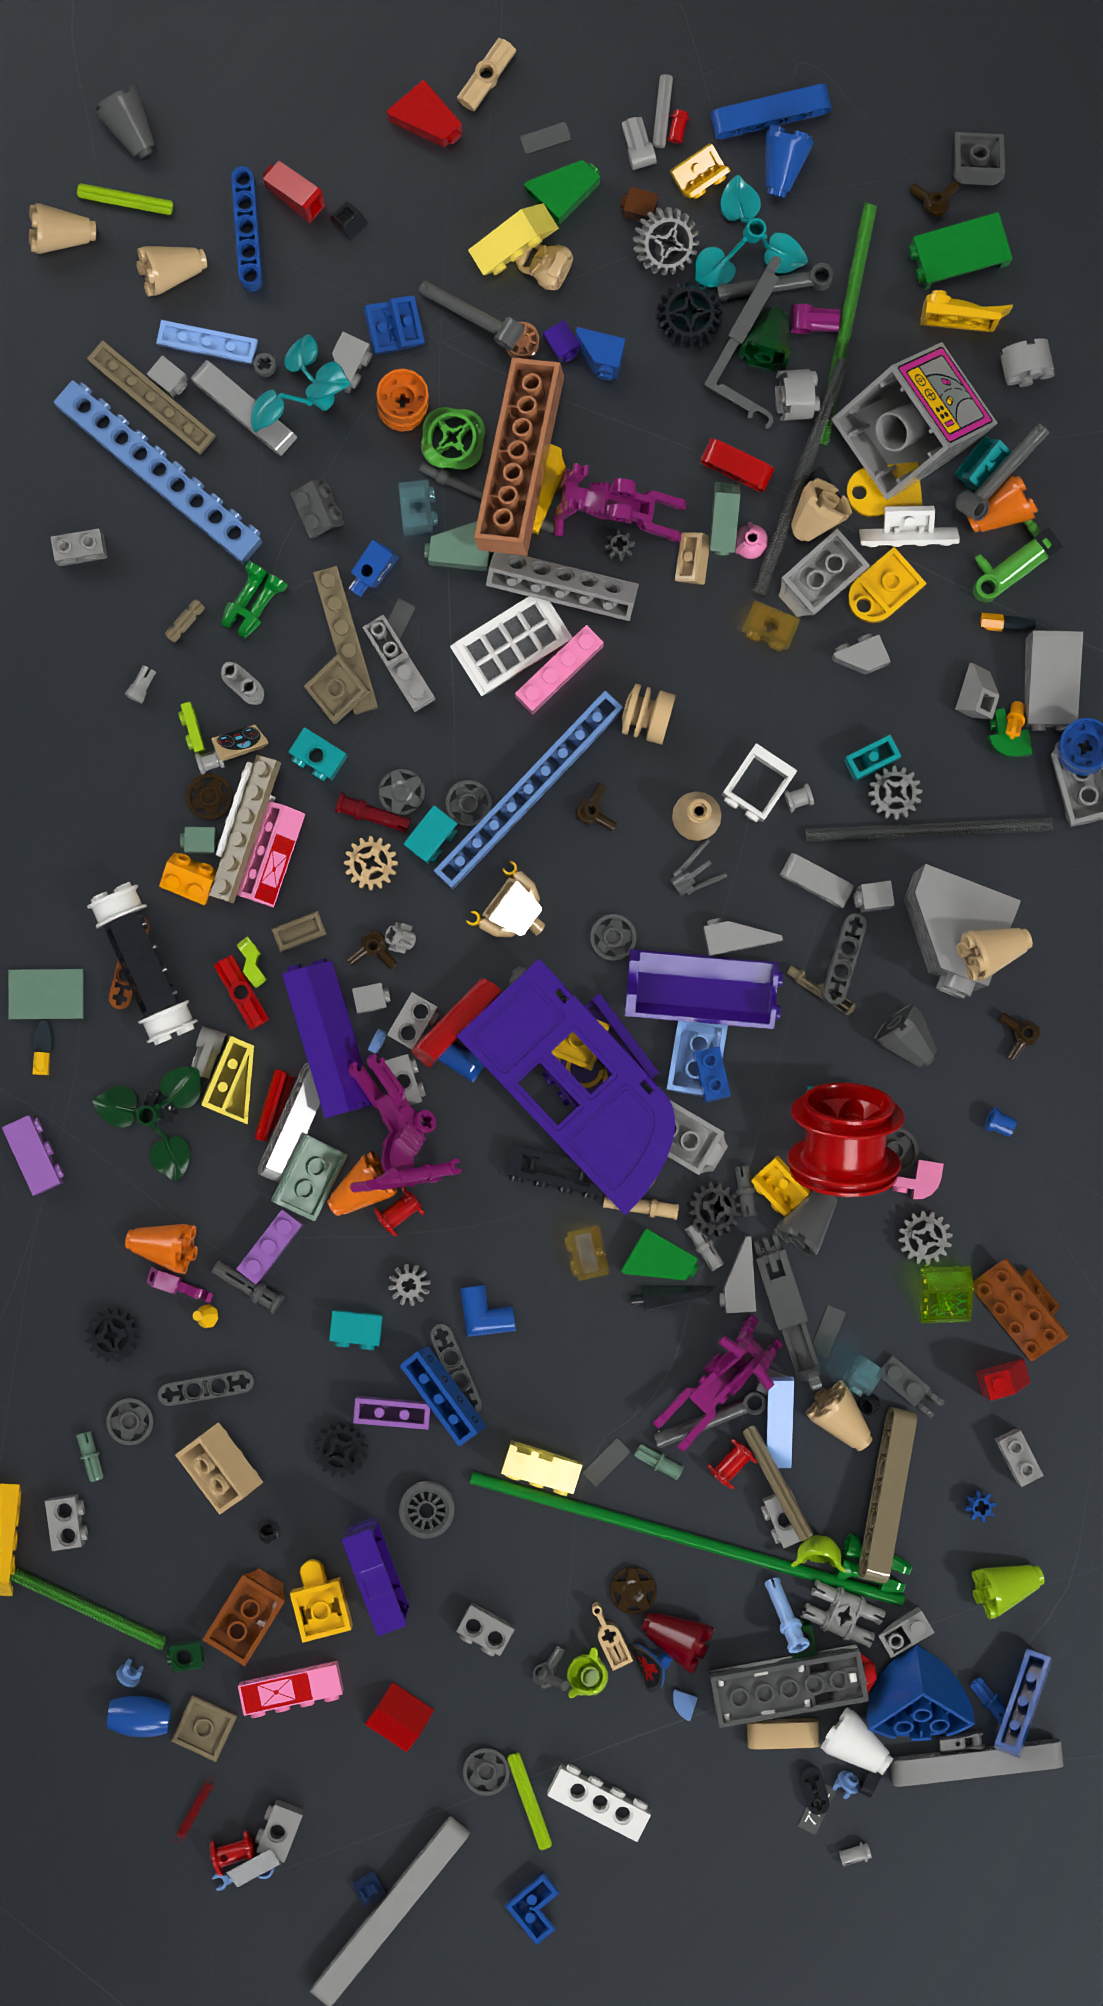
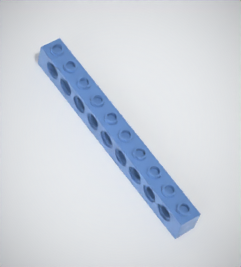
M72 380L53 402L55 406L244 565L263 543L259 537L261 533L251 524L248 527L240 521L242 517L232 508L229 511L222 506L223 501L213 492L210 495L203 490L205 486L194 476L192 479L188 478L184 474L186 470L178 462H169L165 458L167 454L159 446L156 445L154 448L147 443L148 438L140 430L137 429L134 432L128 427L129 421L118 413L115 416L109 411L111 406L102 398L96 400L90 395L92 390L83 382L78 385ZM83 403H90L91 408L88 412H79V408ZM101 419L110 420L106 428H98V423ZM122 434L128 435V441L125 444H117L118 436ZM140 450L147 451V456L143 460L135 459L136 453ZM165 466L166 471L163 475H154L156 467ZM176 482H184L185 486L182 491L175 492L172 490ZM196 497H201L204 499L203 504L198 508L192 507V500ZM220 513L222 514V520L216 524L211 523V515ZM232 529L241 530V535L237 539H230L228 537L229 532Z
M604 691L438 865L434 873L453 890L623 712V707Z

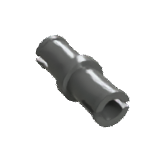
M750 1166L735 1167L738 1190L735 1191L739 1195L741 1203V1217L755 1216L757 1212L753 1193H756L755 1188H752Z

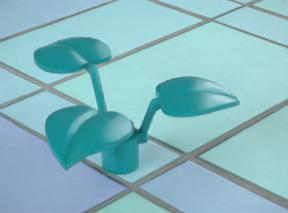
M736 175L727 184L722 193L720 208L727 220L736 221L740 219L742 223L747 224L743 229V238L726 257L724 252L717 247H708L702 250L695 262V280L700 285L708 286L709 288H717L722 283L724 285L728 284L736 273V268L729 259L733 257L744 243L753 244L759 242L760 239L762 240L763 247L767 249L763 257L766 266L774 256H778L781 259V263L775 272L777 274L790 273L806 265L808 259L798 242L785 233H774L769 239V244L767 243L765 222L760 218H754L761 208L760 197L754 188L747 184L739 175Z
M306 334L298 339L285 356V366L290 372H297L301 369L312 384L306 389L307 399L285 393L277 395L274 390L266 391L256 400L252 408L251 424L254 432L257 433L260 429L268 427L281 416L284 410V401L282 400L284 398L305 403L308 406L314 404L322 411H325L333 405L334 394L351 385L341 365L334 361L322 366L316 374V379L312 377L306 365L315 361L318 354V345L311 335Z

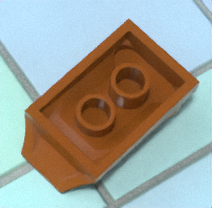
M260 1568L243 1574L204 1636L203 1641L243 1666H246L285 1602L284 1583Z

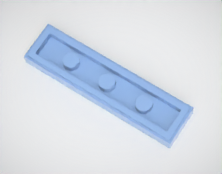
M161 320L156 344L161 347L253 365L258 340Z
M770 1377L775 1385L768 1390L766 1446L778 1468H791L794 1378Z

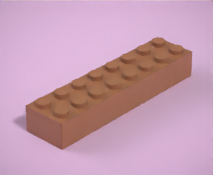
M512 358L474 534L477 547L481 551L524 556L528 554L564 381L560 362Z

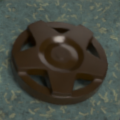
M213 773L199 775L189 784L186 800L188 807L196 816L205 820H214L228 812L232 805L233 792L231 786L223 777ZM205 778H212L208 784L201 781ZM223 783L225 784L228 793L222 792L221 789ZM194 789L197 795L191 800V791ZM226 805V807L218 813L219 806ZM205 809L207 815H203L196 810Z
M627 1567L614 1576L610 1586V1595L614 1605L620 1611L635 1615L647 1611L653 1605L657 1595V1586L654 1578L648 1571L640 1567ZM638 1572L644 1574L648 1579L641 1580ZM627 1573L626 1580H618L621 1575ZM653 1590L652 1598L649 1601L646 1595ZM614 1591L621 1595L619 1602L616 1600ZM632 1605H636L640 1609L631 1610L629 1608Z

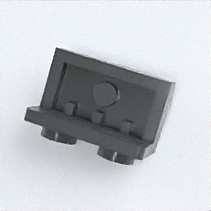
M312 480L290 493L309 538H315L332 527L344 525L342 512L336 505L332 496V489L326 480Z

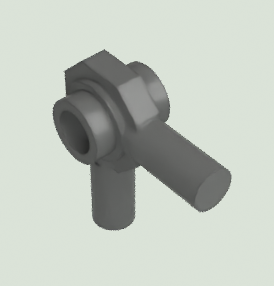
M556 1646L547 1663L544 1662L534 1668L532 1678L535 1685L543 1689L552 1685L562 1691L568 1689L569 1683L557 1676V1669L555 1668L565 1650Z

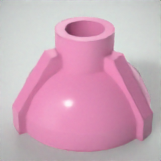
M747 522V525L742 526L737 531L735 553L746 559H756L762 556L765 551H768L767 548H769L768 535L765 530L758 525L752 524V522ZM755 535L757 540L750 542L748 536Z

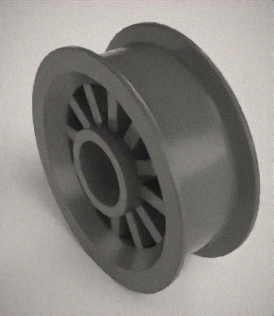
M422 1481L412 1485L404 1493L399 1506V1516L404 1528L412 1535L424 1539L434 1538L444 1533L451 1525L455 1512L454 1500L450 1492L441 1484L432 1481ZM424 1492H429L428 1499H426ZM420 1493L422 1500H420V1499H419L417 1496H415V1495H417V1494ZM433 1493L438 1495L434 1500L431 1499ZM441 1498L443 1503L436 1505V1502ZM411 1499H413L418 1505L410 1503ZM425 1503L432 1505L434 1513L430 1516L423 1515L420 1512L421 1505ZM445 1507V1511L437 1510L439 1508ZM409 1508L416 1509V1511L409 1513ZM418 1515V1517L414 1521H412L411 1517ZM436 1515L444 1516L443 1520L438 1518ZM420 1519L423 1520L421 1527L417 1525ZM432 1519H434L438 1523V1525L434 1526ZM426 1521L429 1522L430 1528H424Z

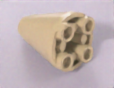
M41 203L30 205L29 218L31 226L34 228L29 229L31 252L42 254L88 244L89 241L96 240L95 221H90L87 217Z
M143 246L137 249L139 261H136L137 270L140 276L144 275L146 281L144 282V288L148 297L160 295L201 273L202 269L207 268V259L203 249Z
M695 791L687 793L678 799L673 808L672 821L680 835L688 840L701 841L708 839L717 831L721 823L722 814L719 804L712 796L704 792ZM698 806L704 811L701 816H697L694 812V809Z
M1027 929L970 930L962 934L961 943L956 945L959 957L964 958L968 978L971 981H981L1026 953L1028 949L1032 948L1033 942Z
M842 1380L838 1381L828 1390L825 1388L820 1389L814 1395L815 1402L806 1411V1415L813 1423L857 1451L865 1449L871 1443V1432L849 1387Z

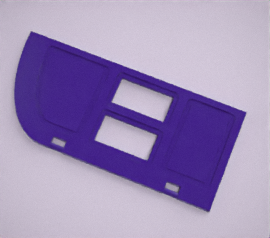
M538 958L456 1036L617 1208L626 1215L651 1187L667 1159L675 1131L673 1106L659 1086ZM558 989L568 998L565 1003L554 993ZM572 1032L578 1036L612 1073L591 1094L551 1053ZM539 1063L547 1069L579 1104L558 1125L518 1084ZM643 1080L653 1089L649 1094L639 1084Z

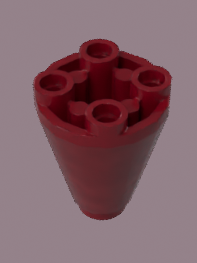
M650 1612L641 1630L646 1632V1636L677 1664L693 1674L699 1664L698 1658L703 1660L709 1646L706 1645V1641H710L715 1628L702 1622Z

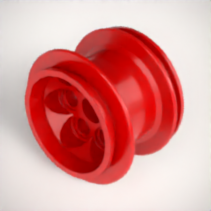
M839 1082L813 1087L794 1101L791 1106V1116L800 1126L806 1129L805 1140L795 1144L788 1152L789 1172L797 1183L818 1193L840 1197L874 1195L888 1190L896 1183L898 1172L901 1168V1160L891 1148L886 1146L887 1135L897 1131L903 1125L905 1114L888 1094L863 1084Z

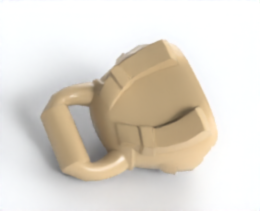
M539 243L537 246L525 251L524 255L516 260L517 268L522 273L533 276L539 286H542L544 289L555 291L564 282L571 268L573 255L569 248L564 245L546 246ZM533 248H535L537 252L531 261V265L525 267Z

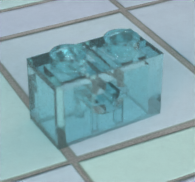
M428 480L398 483L404 536L433 534V526H438L436 511H431V502L435 501L434 487H429ZM416 503H421L423 507L421 508V513H417L416 509H414L416 508Z
M858 1354L843 1379L848 1382V1389L860 1397L863 1393L870 1396L885 1370L861 1354Z

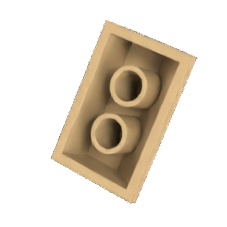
M219 1422L175 1454L219 1515L263 1483L257 1471L252 1468L242 1451L237 1448Z

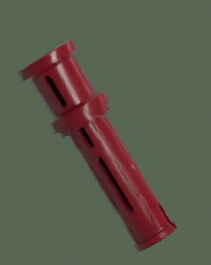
M343 792L339 796L335 809L336 814L341 812L353 816L357 821L361 819L369 820L404 832L405 834L411 818L368 805L364 799L359 801L345 796Z

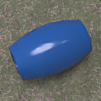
M124 1696L112 1699L109 1703L107 1728L130 1737L144 1738L167 1734L170 1724L171 1705L147 1696Z

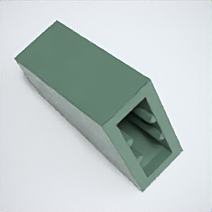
M714 482L710 551H715L717 555H729V552L735 553L740 503L739 483Z
M477 521L431 536L430 543L425 544L424 558H428L429 565L488 572L490 552L479 550L474 539Z

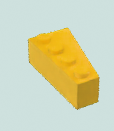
M0 1484V1596H13L10 1575L15 1574V1555H13V1551L17 1549V1530L15 1528L19 1525L21 1488L18 1484Z

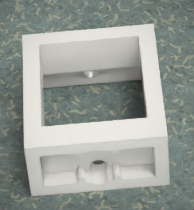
M756 743L722 793V796L725 797L724 802L735 809L739 806L745 810L746 813L744 815L756 823L758 820L763 822L797 770ZM754 758L785 778L763 812L732 793V790Z

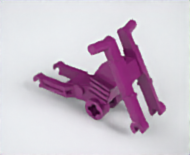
M574 463L573 470L564 469L557 493L562 494L561 503L554 510V536H564V520L576 511H583L599 519H610L628 524L634 521L641 531L667 538L669 541H681V533L679 531L654 524L652 519L655 502L675 509L685 510L687 501H684L683 498H676L654 490L646 491L643 494L637 493L635 491L636 482L622 478L614 479L613 484L608 482L591 483L590 489L580 488L578 483L588 476L589 466H579L580 464Z
M372 1054L367 1058L368 1066L373 1069L388 1092L384 1095L365 1069V1066L357 1068V1062L349 1064L348 1072L350 1076L355 1078L373 1107L379 1109L382 1122L389 1131V1134L386 1136L387 1138L382 1143L384 1148L381 1164L385 1173L376 1179L351 1183L350 1189L352 1192L378 1189L387 1190L404 1186L414 1187L415 1184L435 1183L442 1180L443 1176H454L462 1172L461 1168H455V1164L460 1163V1160L457 1158L445 1163L423 1164L422 1167L415 1168L413 1163L414 1155H417V1151L420 1150V1146L426 1140L423 1135L435 1129V1116L428 1110L415 1111L410 1106L405 1097V1090L386 1064L384 1058L376 1060V1054Z
M753 1314L742 1323L743 1328L740 1330L735 1342L726 1336H722L718 1344L729 1351L723 1356L718 1353L704 1367L708 1375H703L698 1381L700 1384L696 1388H685L653 1422L659 1429L688 1398L705 1413L704 1417L681 1440L682 1442L677 1445L682 1452L693 1443V1440L716 1417L715 1406L719 1402L723 1404L728 1399V1393L733 1396L746 1383L752 1373L758 1377L767 1391L775 1385L766 1371L775 1359L776 1353L784 1344L776 1338L765 1351L753 1339L752 1332L759 1321Z

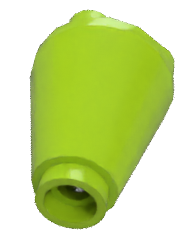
M1037 1565L990 1567L972 1571V1578L976 1589L973 1590V1597L978 1605L982 1604L990 1620L1004 1614L1038 1590L1045 1582L1044 1575Z

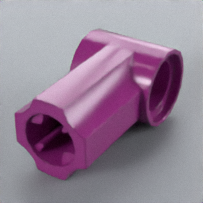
M794 304L791 306L790 331L792 333L808 334L812 331L838 332L840 309L813 308L809 304Z

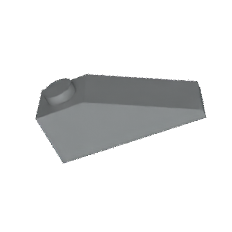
M722 918L707 921L708 925L703 926L708 956L768 945L783 940L782 935L730 921L722 922Z
M751 1236L744 1237L724 1284V1293H719L720 1308H725V1313L756 1312Z

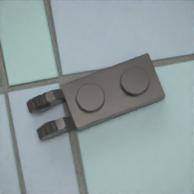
M893 1355L876 1373L911 1405L917 1406L930 1418L934 1416V1413L929 1407L924 1406L920 1402L921 1399L927 1394L936 1405L942 1406L945 1403L930 1390L931 1388Z

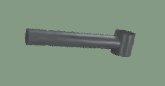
M818 263L811 271L778 276L779 279L772 292L809 286L818 291L827 290L832 283L833 270L826 263ZM823 272L827 274L828 279L820 282L816 280L815 275ZM759 279L725 285L722 283L717 286L719 301L727 302V299L750 296Z
M424 280L419 288L420 294L495 334L494 341L507 350H513L525 331V328L516 320L506 317L504 322L427 280Z
M1040 423L1034 426L1026 438L1019 443L974 493L970 490H965L958 496L956 508L975 521L983 519L989 510L987 500L1030 455L1035 447L1042 440L1044 441L1045 437L1049 434L1048 430Z
M750 1390L743 1399L716 1409V1417L703 1431L747 1413L752 1415L762 1413L766 1407L765 1396L759 1391ZM751 1396L761 1398L762 1404L759 1408L753 1409L748 1406L747 1401ZM704 1415L660 1432L659 1430L654 1434L658 1448H667V1445L682 1440Z

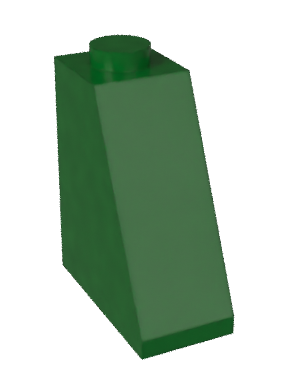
M580 160L528 180L524 184V192L537 205L544 203L553 220L560 225L600 185V172L592 163L587 164L584 160Z
M645 1228L623 1265L621 1272L629 1275L686 1281L688 1276L691 1278L694 1276L699 1265L696 1264L698 1258Z

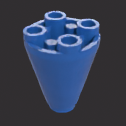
M773 125L770 126V130H767V194L786 198L787 192H790L813 147L814 141H812V136H809L808 133L794 130L792 135L785 128Z

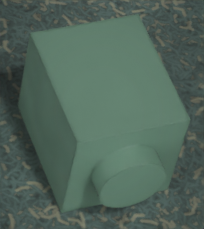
M185 827V833L180 834V847L184 848V852L187 854H216L217 829L215 827Z

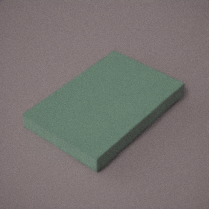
M84 969L8 970L10 1020L84 1019Z
M304 1134L271 1201L315 1222L348 1154Z

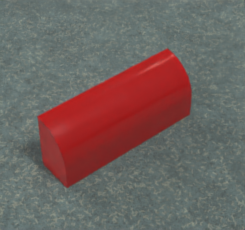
M479 979L421 1039L411 1052L424 1065L430 1068L458 1039L456 1035L493 1002L502 990L487 979Z

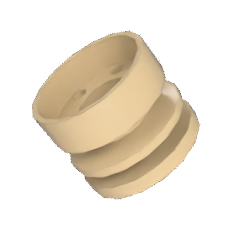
M635 683L623 711L621 734L628 735L630 725H634L636 728L633 737L637 738L641 729L645 728L647 729L646 741L662 745L676 694L660 690L656 700L650 699L651 687H647L645 696L641 697L639 696L641 685Z

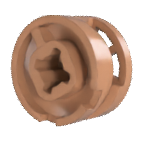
M519 322L525 328V331L513 350L506 349V351L512 358L531 359L539 348V334L530 323Z

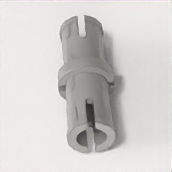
M698 1224L690 1225L684 1230L696 1246V1252L701 1254L711 1272L722 1266L724 1261L714 1248L712 1239L709 1240L704 1231L697 1232Z

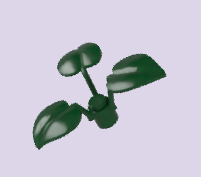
M180 1067L168 1072L162 1078L159 1086L160 1092L168 1098L155 1106H142L139 1109H135L138 1104V1098L134 1091L126 1086L110 1088L92 1100L99 1115L112 1126L125 1128L132 1125L134 1113L141 1125L151 1126V1129L155 1130L164 1139V1141L156 1142L151 1148L150 1161L152 1166L172 1181H178L184 1175L191 1158L189 1144L181 1136H174L168 1139V1136L156 1124L161 1118L160 1108L166 1106L171 1101L175 1107L180 1109L190 1108L197 1103L201 1095L200 1071L198 1068Z

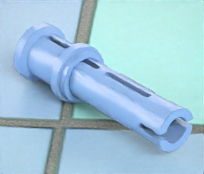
M773 1578L775 1588L771 1579L766 1581L765 1587L780 1619V1632L785 1635L789 1644L787 1649L789 1653L803 1651L810 1643L802 1633V1623L798 1618L794 1617L780 1579Z

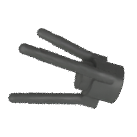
M705 839L684 864L673 873L674 877L670 879L681 896L684 893L690 895L700 888L727 877V874L723 873L693 885L696 883L693 878L712 864L710 860L691 873L688 870L685 871L710 842L709 839Z

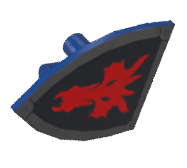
M630 1644L629 1646L647 1691L654 1692L660 1690L665 1679V1668L670 1666V1662L673 1659L666 1653L656 1657L644 1646Z

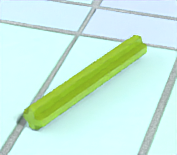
M82 183L77 188V196L82 199L171 215L174 205L171 200Z
M519 1752L507 1756V1761L540 1850L548 1849L552 1846V1842Z

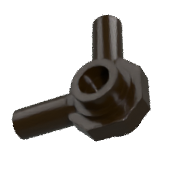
M953 180L942 192L929 193L914 183L909 192L924 201V210L934 217L942 216L949 209V198L960 186Z
M597 783L591 797L581 800L575 813L577 819L586 825L597 822L608 830L613 831L617 823L601 814L602 811L599 805L606 786Z
M370 930L362 936L361 947L347 958L348 962L354 966L366 955H378L389 969L397 965V962L386 950L385 937L380 931Z
M1004 1012L998 1020L1014 1030L1016 1042L1006 1056L1013 1062H1015L1024 1046L1034 1045L1041 1035L1039 1026L1030 1020L1018 1022Z

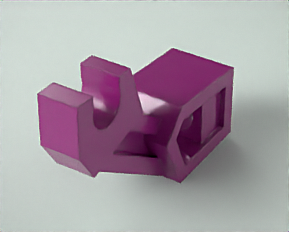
M151 1267L146 1280L148 1285L172 1294H176L179 1291L195 1299H201L208 1303L211 1302L213 1293L181 1281L182 1277L171 1272Z

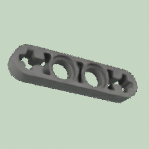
M850 914L842 923L821 995L824 1003L829 1006L839 1005L846 997L867 927L866 919L861 914ZM854 919L857 920V925L860 928L854 931L853 937L845 936V934L849 935L852 930V925L849 922H852ZM843 942H850L853 945L854 952L847 955L842 951L841 945ZM836 965H843L846 968V977L839 978L834 972ZM836 983H843L844 985L840 984L836 990V994L839 997L832 1000L828 992L834 989Z
M437 1324L431 1330L430 1337L438 1358L453 1380L458 1374H464L468 1378L467 1386L460 1388V1390L465 1392L472 1387L474 1392H469L471 1400H477V1404L474 1407L478 1413L482 1405L481 1398L453 1331L447 1324ZM438 1328H441L442 1331H448V1335L445 1337L448 1344L452 1341L454 1346L446 1347L443 1351L439 1350V1347L444 1345L441 1339L435 1338ZM446 1352H456L458 1362L454 1365H448L444 1361Z
M238 1370L164 1384L159 1389L158 1399L163 1405L173 1406L246 1393L253 1388L255 1378L248 1370ZM241 1374H244L245 1378L250 1379V1382L246 1384V1388H242L241 1384L233 1385L234 1391H230V1381L227 1376H232V1381L239 1380ZM215 1379H222L225 1382L226 1388L223 1392L217 1393L212 1389V1382ZM197 1383L200 1386L201 1393L199 1396L192 1397L188 1394L187 1387L189 1384ZM178 1385H183L182 1393L185 1398L184 1400H181V1395H175L172 1397V1401H169L168 1397L163 1396V1393L167 1391V1387H170L171 1391H179L180 1387Z

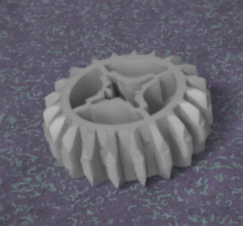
M667 206L664 213L661 208H656V216L652 212H648V221L643 218L640 219V222L644 225L642 229L640 227L635 228V231L640 234V236L633 237L634 242L640 243L633 248L636 253H640L637 259L640 262L644 261L643 266L646 269L651 267V272L655 274L659 269L662 275H666L668 269L671 274H675L676 266L680 270H684V261L689 264L692 263V260L688 257L690 253L692 255L697 254V251L692 248V246L699 245V241L693 239L699 234L697 230L692 229L695 226V222L692 220L688 221L689 215L686 213L681 215V210L678 208L672 211V208ZM668 222L661 231H653L658 225ZM678 224L683 232V243L677 241L676 238ZM658 238H661V239H668V238H669L670 241H672L674 244H671V243H664V244H663L662 241H660ZM649 239L656 243V255L654 258L649 251ZM671 251H679L672 258L664 260Z

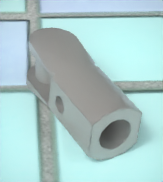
M983 1731L959 1733L948 1737L947 1735L938 1736L940 1753L984 1749L985 1744H982L981 1738L984 1735ZM971 1737L972 1744L965 1745V1738Z

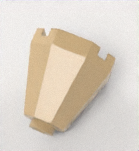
M817 478L805 486L791 523L793 534L797 539L809 542L847 520L852 514L849 500L844 495L840 499L835 494L839 490L834 485Z

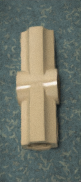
M498 38L486 57L477 64L474 74L457 96V100L462 106L468 110L475 111L488 91L497 84L498 77L516 53V49L511 43L505 39ZM484 71H489L493 74L490 78L480 76Z

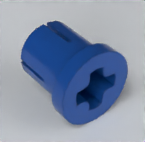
M994 1107L988 1114L984 1129L989 1132L993 1130L1010 1137L1013 1133L1012 1130L1016 1127L1017 1120L1001 1113L1000 1109Z

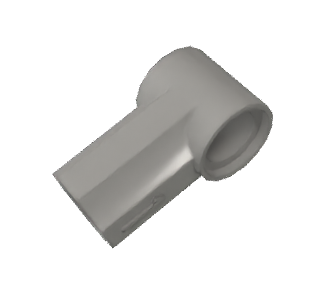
M632 117L622 122L621 126L628 146L627 154L632 170L656 164L655 151L652 143L648 140L642 117Z
M206 1026L202 1027L198 1036L197 1050L191 1067L198 1068L201 1077L210 1079L217 1057L221 1054L225 1045L227 1034Z

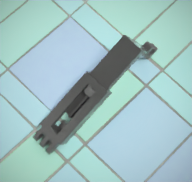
M778 256L772 257L729 332L727 336L729 341L703 385L748 411L747 419L752 418L753 413L756 411L767 416L768 422L765 424V430L771 427L773 423L771 412L722 383L718 386L717 381L738 345L741 346L779 279L778 276L774 275L781 263V259Z
M777 1234L771 1235L774 1243L771 1246L767 1236L763 1237L762 1240L765 1248L760 1249L758 1240H754L753 1245L757 1254L755 1261L777 1329L782 1331L798 1381L809 1382L812 1390L822 1388L819 1378L821 1369L805 1323L808 1321L786 1250L781 1249ZM778 1261L782 1277L772 1280L767 1263H770L772 1272L779 1271L776 1263Z

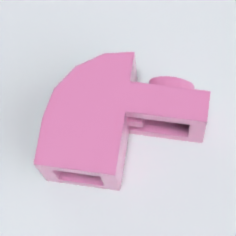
M917 1160L913 1179L898 1177L892 1191L907 1193L909 1188L911 1189L910 1199H924L932 1195L940 1184L944 1164Z

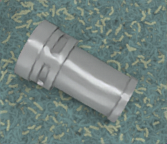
M142 665L134 683L130 684L124 694L140 704L143 703L147 694L146 690L154 675H156V672L151 669L145 678L144 676L149 667Z

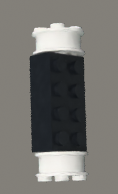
M130 882L116 887L111 895H108L106 891L94 896L91 899L92 903L87 908H92L98 921L96 928L105 926V932L140 1011L145 1018L138 1023L144 1025L149 1036L147 1044L154 1042L156 1046L172 1039L170 1034L176 1032L179 1036L195 1029L193 1024L198 1022V1020H193L187 1007L189 1000L175 1005L178 993L174 985H169L166 979V975H168L167 968L163 961H158L155 954L158 952V948L153 938L149 939L145 930L148 929L143 915L138 916L137 911L144 909L147 905L142 904L136 892L138 885L132 886Z

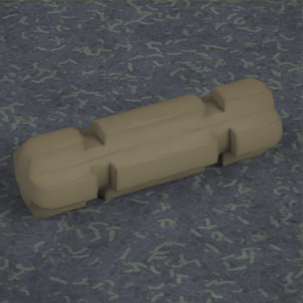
M193 600L189 605L190 608L188 610L185 609L173 623L174 626H170L165 632L169 640L175 643L181 637L180 634L184 633L197 619L195 616L197 614L200 615L204 611V605L198 600Z

